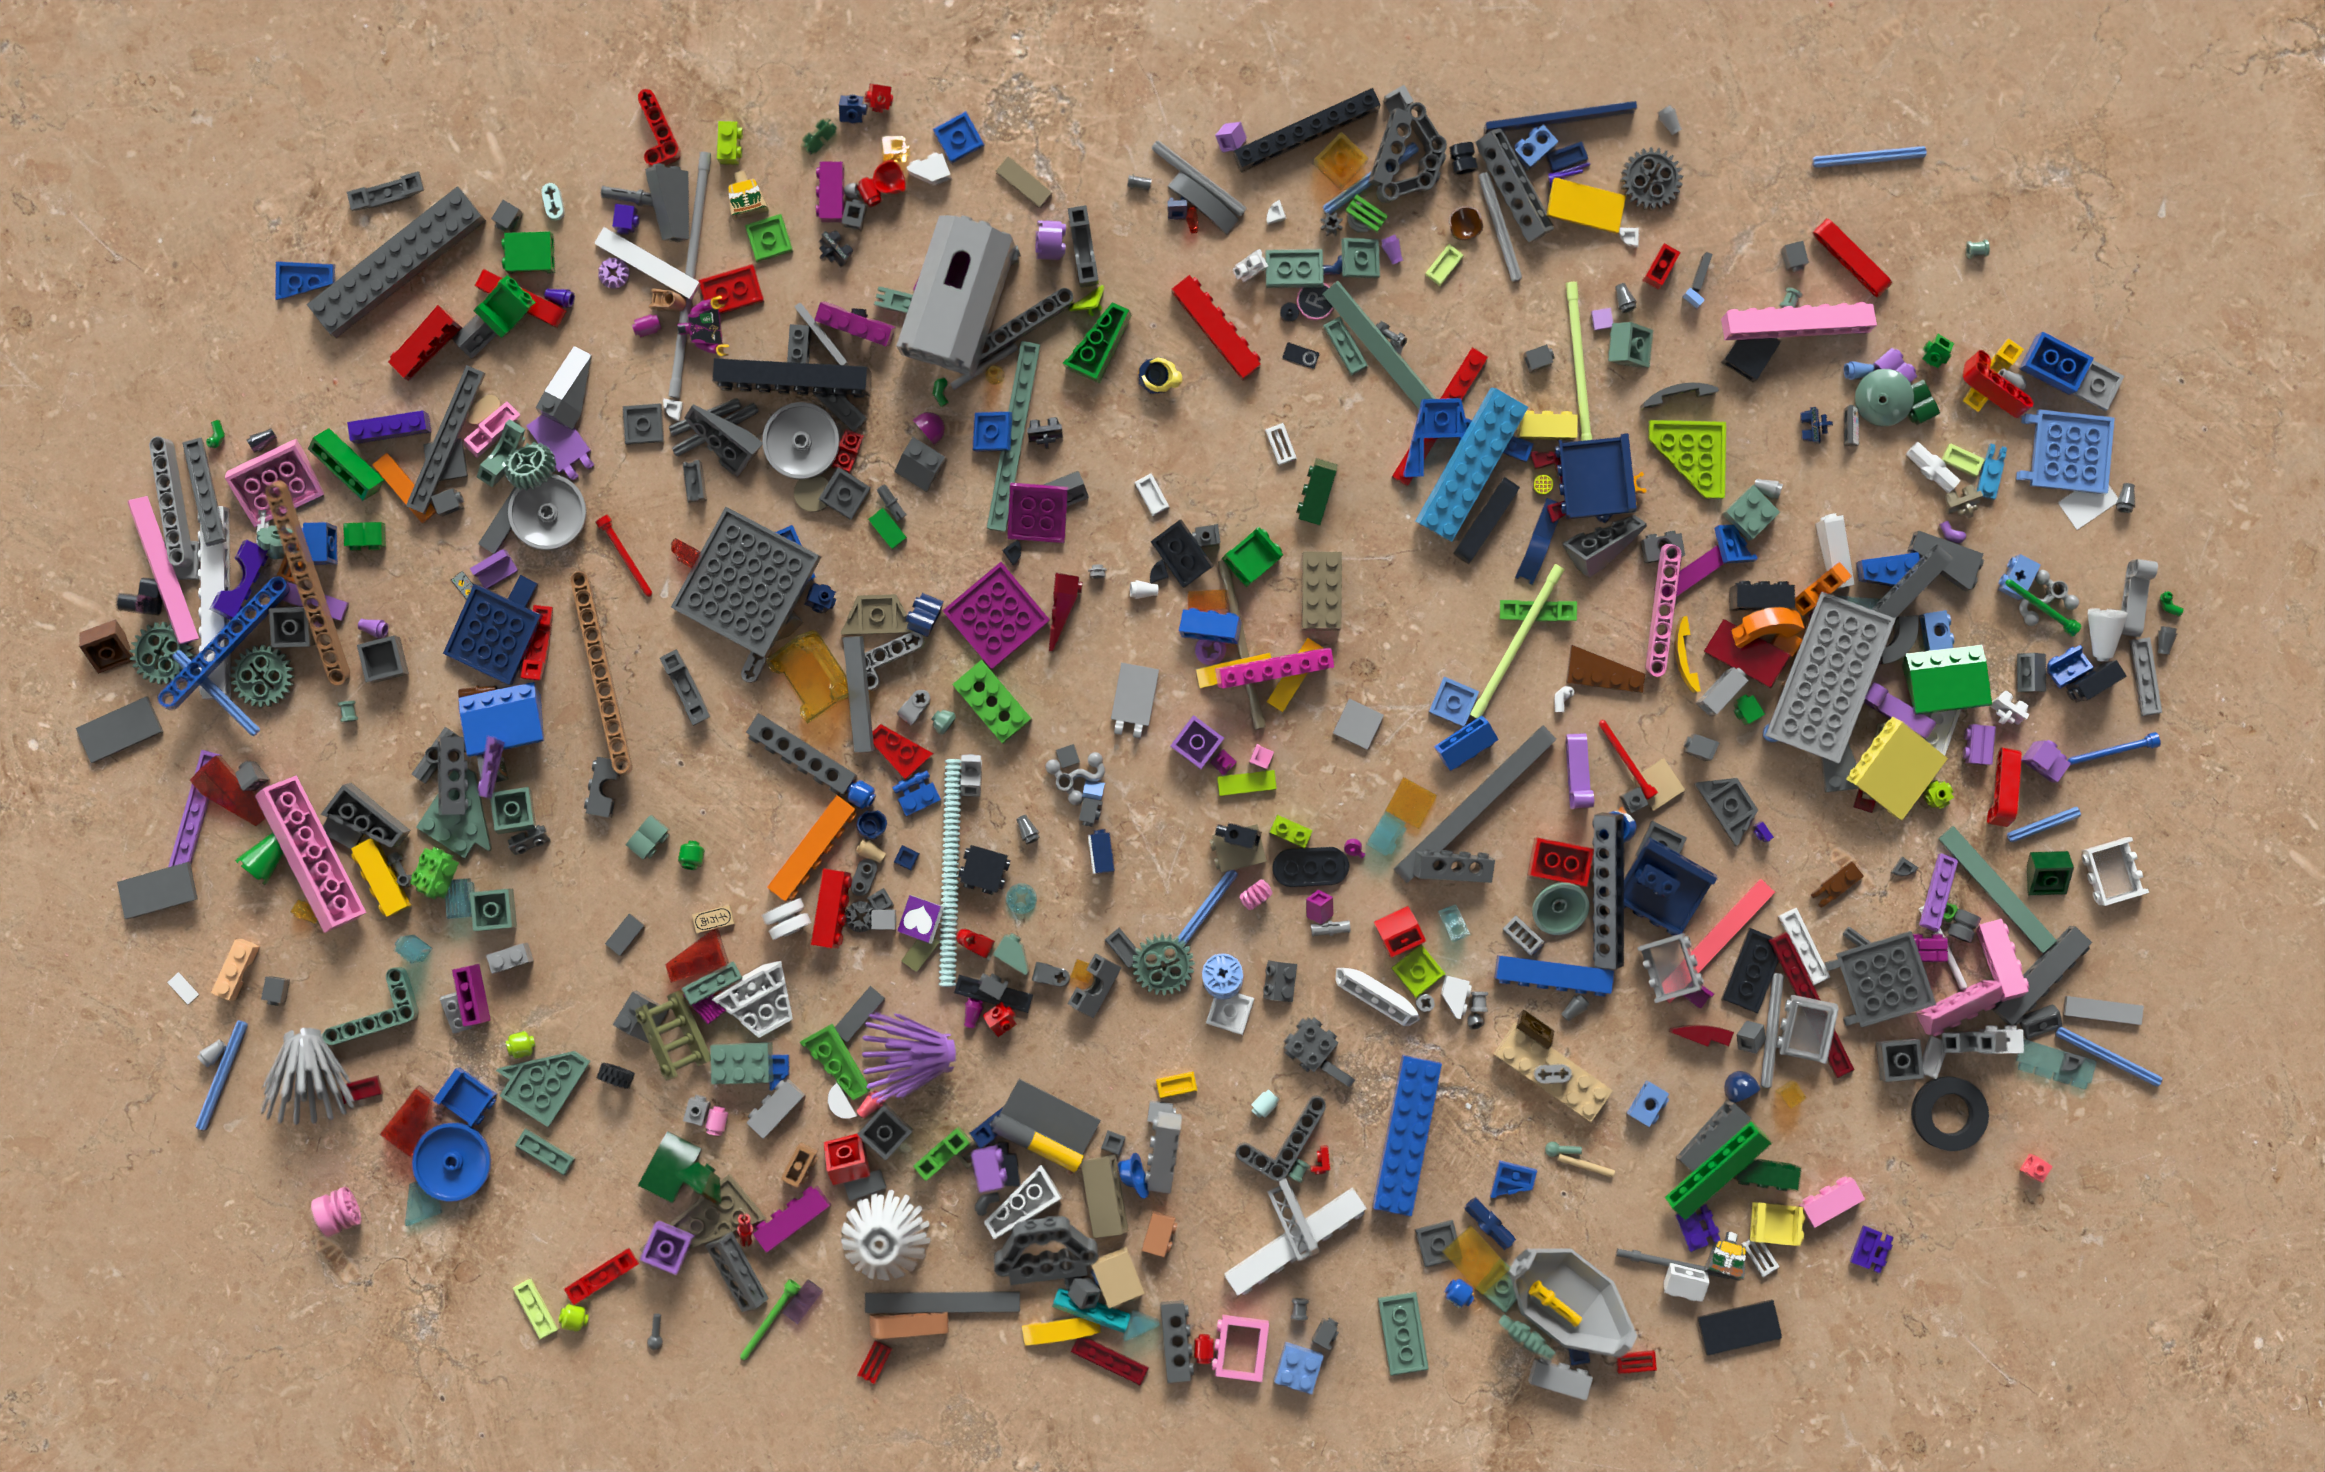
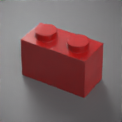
M1664 243L1657 252L1642 281L1659 290L1681 252Z

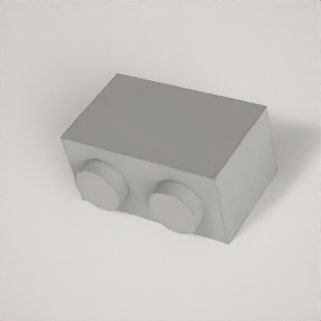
M528 943L486 955L492 974L534 961Z

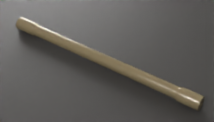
M1220 560L1218 565L1224 583L1229 611L1239 616L1241 620L1232 580V571L1223 560ZM1241 625L1237 644L1240 659L1249 657L1243 625ZM1246 684L1254 729L1264 728L1266 725L1263 711L1260 707L1256 684Z

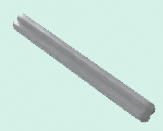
M1156 141L1151 149L1202 186L1238 216L1243 215L1246 210L1243 204L1160 141Z
M1488 172L1479 175L1480 184L1511 280L1516 282L1522 279V275Z
M1778 973L1773 974L1761 1076V1086L1765 1088H1771L1773 1081L1784 975Z

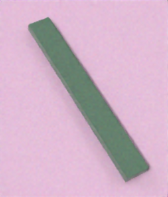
M1339 281L1335 282L1323 293L1325 298L1418 409L1422 399H1435V396Z
M1951 826L1938 838L2040 953H2044L2057 941L1954 826Z

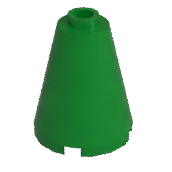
M272 832L236 858L235 862L239 863L241 861L243 869L257 880L262 878L264 880L262 884L266 885L284 852Z

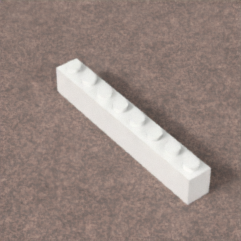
M1352 1187L1307 1217L1306 1221L1317 1243L1321 1239L1325 1241L1333 1235L1331 1232L1337 1228L1339 1230L1345 1228L1349 1224L1348 1221L1352 1218H1355V1220L1365 1214L1364 1210L1366 1207ZM1295 1225L1290 1233L1292 1236L1299 1238L1301 1230L1299 1226ZM1285 1232L1224 1274L1237 1295L1241 1293L1245 1295L1252 1290L1251 1286L1257 1282L1262 1284L1268 1279L1269 1274L1280 1272L1285 1268V1263L1296 1261L1297 1256ZM1300 1243L1299 1253L1305 1250L1307 1252L1310 1251L1306 1243Z

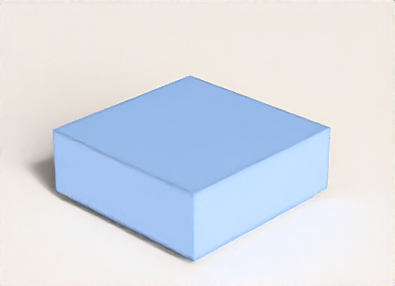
M1689 288L1682 296L1696 309L1704 302V298L1692 288Z
M1086 780L1082 797L1101 801L1105 783Z

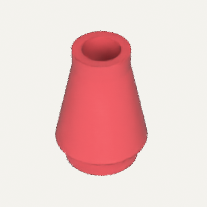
M878 1091L869 1092L857 1110L862 1118L865 1119L883 1106L885 1100L876 1103L879 1098L883 1097L882 1095L874 1099L871 1098Z

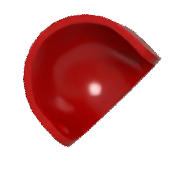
M887 160L875 169L873 183L878 191L887 194H898L905 191V177L896 161Z

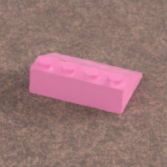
M297 439L227 471L225 475V480L254 527L257 524H261V520L258 521V518H260L258 509L261 512L266 509L267 517H265V522L273 519L265 491L269 485L276 481H282L287 485L295 508L324 495L311 464ZM274 487V493L280 496V490ZM279 507L283 514L287 512L285 507Z
M1982 980L1965 990L1937 1002L1935 1006L1917 1012L1916 1015L1925 1033L1937 1036L1943 1033V1029L1948 1026L1953 1028L1961 1024V1020L1965 1018L1972 1019L1978 1016L1977 1012L1983 1009L1987 1011L1994 1008L1995 1003L2000 1001L2003 985L1998 981Z

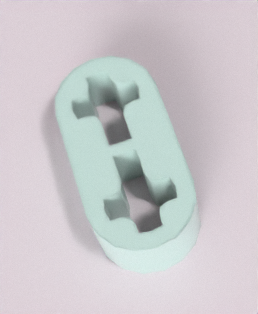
M545 184L542 188V197L546 213L552 220H560L565 214L561 192L555 184ZM550 188L556 191L553 193V200H551V197L548 194H546L549 192ZM553 204H555L557 209H560V211H557V215L551 213L553 211Z

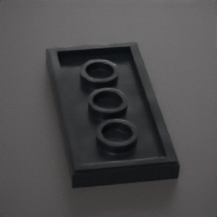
M1752 928L1748 929L1721 997L1722 1000L1758 1014L1779 962L1769 942L1774 937Z
M1773 1299L1697 1317L1707 1356L1782 1338Z

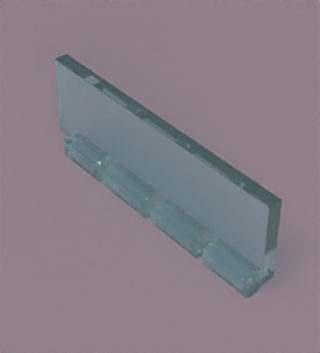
M2023 1039L2024 1053H2018L2016 1059L2019 1062L2018 1070L2032 1073L2034 1067H2036L2034 1074L2051 1079L2054 1072V1081L2069 1085L2072 1078L2071 1085L2084 1090L2087 1088V1084L2092 1082L2097 1061L2085 1058L2083 1064L2075 1070L2060 1071L2065 1051Z

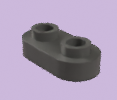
M863 859L858 864L851 885V891L855 895L863 896L869 892L878 869L874 860ZM865 865H870L871 870L869 872L864 870ZM859 882L864 886L862 890L857 889Z

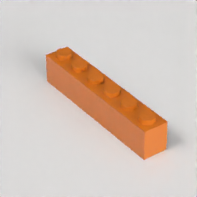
M836 795L767 888L784 901L793 900L799 892L797 890L799 885H804L810 878L808 873L811 869H816L822 862L821 856L824 853L828 854L834 846L832 844L835 838L839 839L845 831L843 827L846 823H851L857 816L855 813L857 809L842 797Z

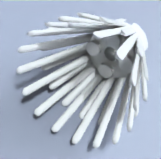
M889 1190L882 1213L884 1196L879 1195L877 1200L876 1191L871 1193L872 1216L868 1199L862 1202L861 1198L857 1200V1205L862 1220L855 1209H852L851 1212L848 1211L846 1214L857 1231L846 1222L843 1224L842 1233L855 1240L842 1238L843 1249L856 1251L845 1254V1257L850 1259L851 1264L859 1262L854 1269L859 1272L863 1268L862 1273L865 1275L868 1273V1278L870 1279L874 1278L875 1267L878 1279L889 1280L886 1268L894 1278L902 1277L905 1275L904 1272L895 1264L911 1272L915 1269L914 1267L917 1263L904 1257L924 1259L926 1254H923L924 1248H906L930 1243V1237L926 1238V1232L910 1236L928 1227L929 1221L921 1223L923 1221L922 1217H918L909 1223L922 1211V1207L918 1206L910 1213L913 1206L909 1204L903 1211L910 1199L908 1195L904 1196L896 1209L899 1198L894 1197L892 1201L894 1191ZM875 1240H883L885 1246L882 1248L877 1247Z

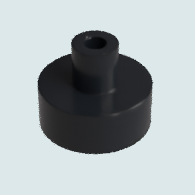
M1291 302L1285 303L1280 310L1281 319L1287 323L1297 320L1299 316L1298 306Z

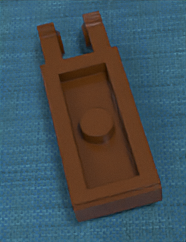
M1850 861L1820 884L1821 886L1811 896L1816 898L1822 892H1827L1828 896L1818 903L1819 907L1822 908L1858 882L1864 875L1853 861Z

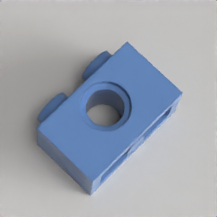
M1947 610L1919 615L1925 651L1953 648L1954 635L1950 633L1951 618L1947 614ZM1936 626L1941 629L1940 636L1934 633Z
M1646 1080L1627 1114L1650 1127L1651 1124L1654 1125L1658 1120L1659 1115L1657 1113L1660 1108H1664L1668 1103L1669 1093ZM1652 1099L1654 1106L1652 1109L1647 1110L1645 1103L1647 1100Z

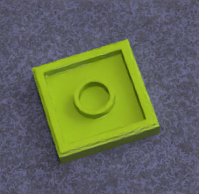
M1422 944L1392 967V970L1415 998L1445 975V972Z

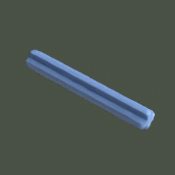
M2078 807L2071 808L2007 833V837L2010 842L2021 840L2081 816V812Z

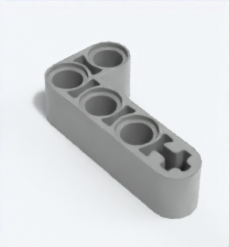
M2135 559L2127 565L2121 611L2128 613L2121 635L2141 637L2143 633L2149 583L2151 579L2156 577L2158 571V563L2155 561Z
M911 632L865 652V659L868 662L866 667L867 678L870 676L875 678V684L872 687H868V690H876L880 685L876 668L920 650L925 644L924 637L919 633ZM916 636L917 638H920L917 646L914 643L908 645L910 649L907 650V646L903 642L904 640H906L907 643H910L913 641L912 637ZM902 644V652L899 654L894 653V645ZM879 651H883L885 659L879 662L875 656Z

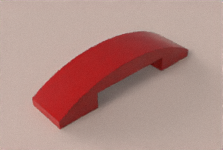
M533 605V611L543 615L528 648L526 659L523 661L521 679L541 681L550 644L553 607Z
M629 1247L564 1288V1291L572 1304L575 1305L639 1265V1262Z

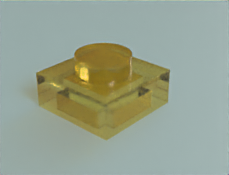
M1077 959L1070 977L1089 983L1092 973L1086 969L1090 963Z

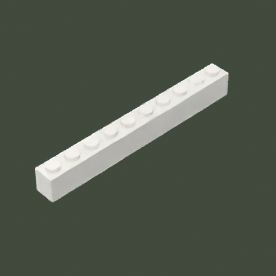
M219 506L227 541L224 543L206 546L198 514V522L200 523L198 541L201 550L198 551V559L201 561V569L198 571V577L201 581V588L198 591L199 599L201 600V607L199 608L201 646L199 647V653L230 622V619L209 610L217 592L230 591L229 508ZM223 640L220 646L226 647L229 644V640ZM214 653L207 656V661L209 662L215 659ZM231 653L208 676L229 699H231ZM200 685L199 692L202 695V699H214Z

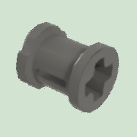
M1292 1298L1294 1305L1291 1319L1308 1320L1306 1310L1309 1300Z

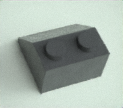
M912 437L902 453L894 472L927 492L947 459Z
M637 990L632 991L614 1021L613 1026L628 1035L649 1043L641 1024L636 1018L635 1010L644 1005H647L648 1010L660 1004ZM669 1010L652 1017L656 1028L661 1025Z

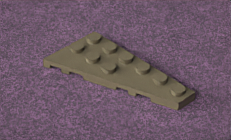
M728 1174L720 1181L721 1204L719 1206L702 1196L669 1224L695 1235L689 1249L736 1231L739 1226L738 1217L743 1214V1219H745V1214H748L751 1218V1224L766 1219V1216L731 1174ZM646 1244L639 1249L642 1253L645 1249Z

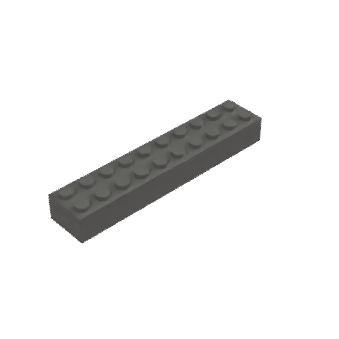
M457 186L306 305L329 334L338 338L486 220L466 194Z

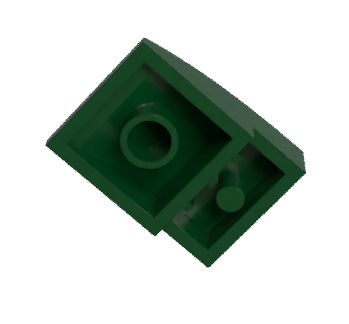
M667 1131L638 1186L671 1203L675 1202L685 1183L675 1174L695 1164L702 1148Z

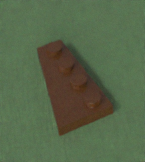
M1571 645L1566 683L1643 693L1645 673Z

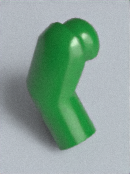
M943 377L938 378L934 382L932 391L940 407L949 403L943 394L944 388L948 386V381Z

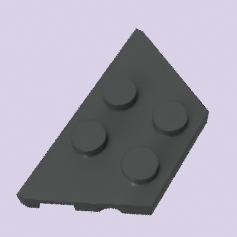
M1738 778L1696 782L1694 785L1734 846H1737L1744 832L1747 831L1751 820L1758 812L1754 802Z

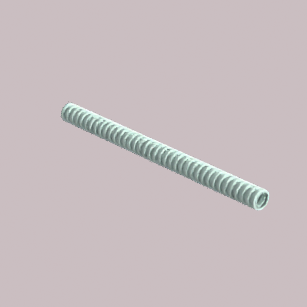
M960 759L945 760L947 772H945L946 778H944V781H946V784H944V787H946V790H944V793H946V796H944L946 808H944L945 814H943V817H945V820H943V823H945V826H943V829H945V832H943L945 844H943L944 850H942V853H944V856H942V859H944V862H942V865H944V868H942L944 880H942L943 886H941V889H943V892H941L943 904L941 906L944 909L942 912L943 916H941L942 922L940 923L942 925L940 929L942 931V934H940V937H942V940H940L942 952H940L941 958L939 959L941 961L939 965L941 967L939 971L941 982L939 985L941 987L956 986L954 974H956L955 968L957 967L955 965L957 961L955 959V956H957V953H955V950H957V947H955V944H957L955 934L958 931L956 929L958 925L956 923L958 919L956 917L958 913L956 911L958 907L956 902L958 899L956 898L959 895L957 893V889H959L957 887V883H959L957 881V871H959L957 865H959L958 859H960L958 857V853H960L958 851V847H960L958 841H960L958 829H960L959 823H961L959 817H961L959 811H961L959 805H961L959 793H961L960 775L962 773L960 769L962 768L960 766Z

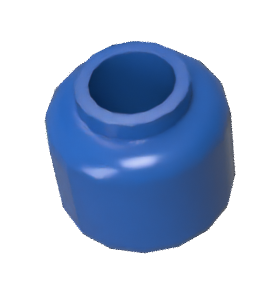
M862 780L856 783L852 782L846 791L849 793L848 801L860 809L869 808L876 798L874 788Z
M1453 1279L1444 1291L1446 1299L1458 1308H1462L1465 1305L1469 1306L1474 1300V1296H1472L1473 1288L1462 1279Z

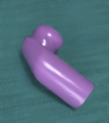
M1949 521L1939 524L1947 541L1962 543L1966 539V534L1963 531L1952 530Z

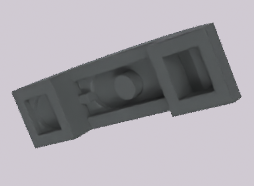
M420 172L400 176L401 179L370 188L362 187L348 191L347 196L351 210L356 211L383 206L412 197L424 191Z
M1179 172L1168 185L1172 191L1202 212L1226 235L1238 222L1239 219L1227 207L1182 172Z
M1705 383L1677 384L1653 394L1640 407L1641 409L1660 406L1663 403L1662 397L1695 391L1696 397L1700 398L1714 395L1719 392V389L1716 386Z
M676 649L660 657L692 725L694 726L710 718L705 702L678 650Z

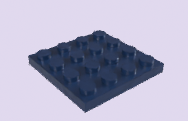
M473 584L443 654L508 685H512L543 615L484 587Z

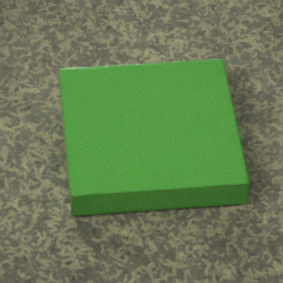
M782 214L745 225L756 262L793 251Z

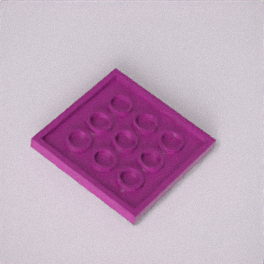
M1002 562L998 563L942 610L991 669L996 667L1050 621Z

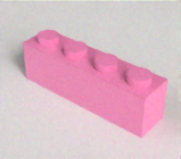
M2002 919L1980 924L1976 932L1994 981L2001 982L2003 985L2001 992L2002 1002L2025 996L2028 992L2029 984L2021 973L2022 965L2014 954L2016 950L2013 942L2009 940L2007 925L2003 924Z

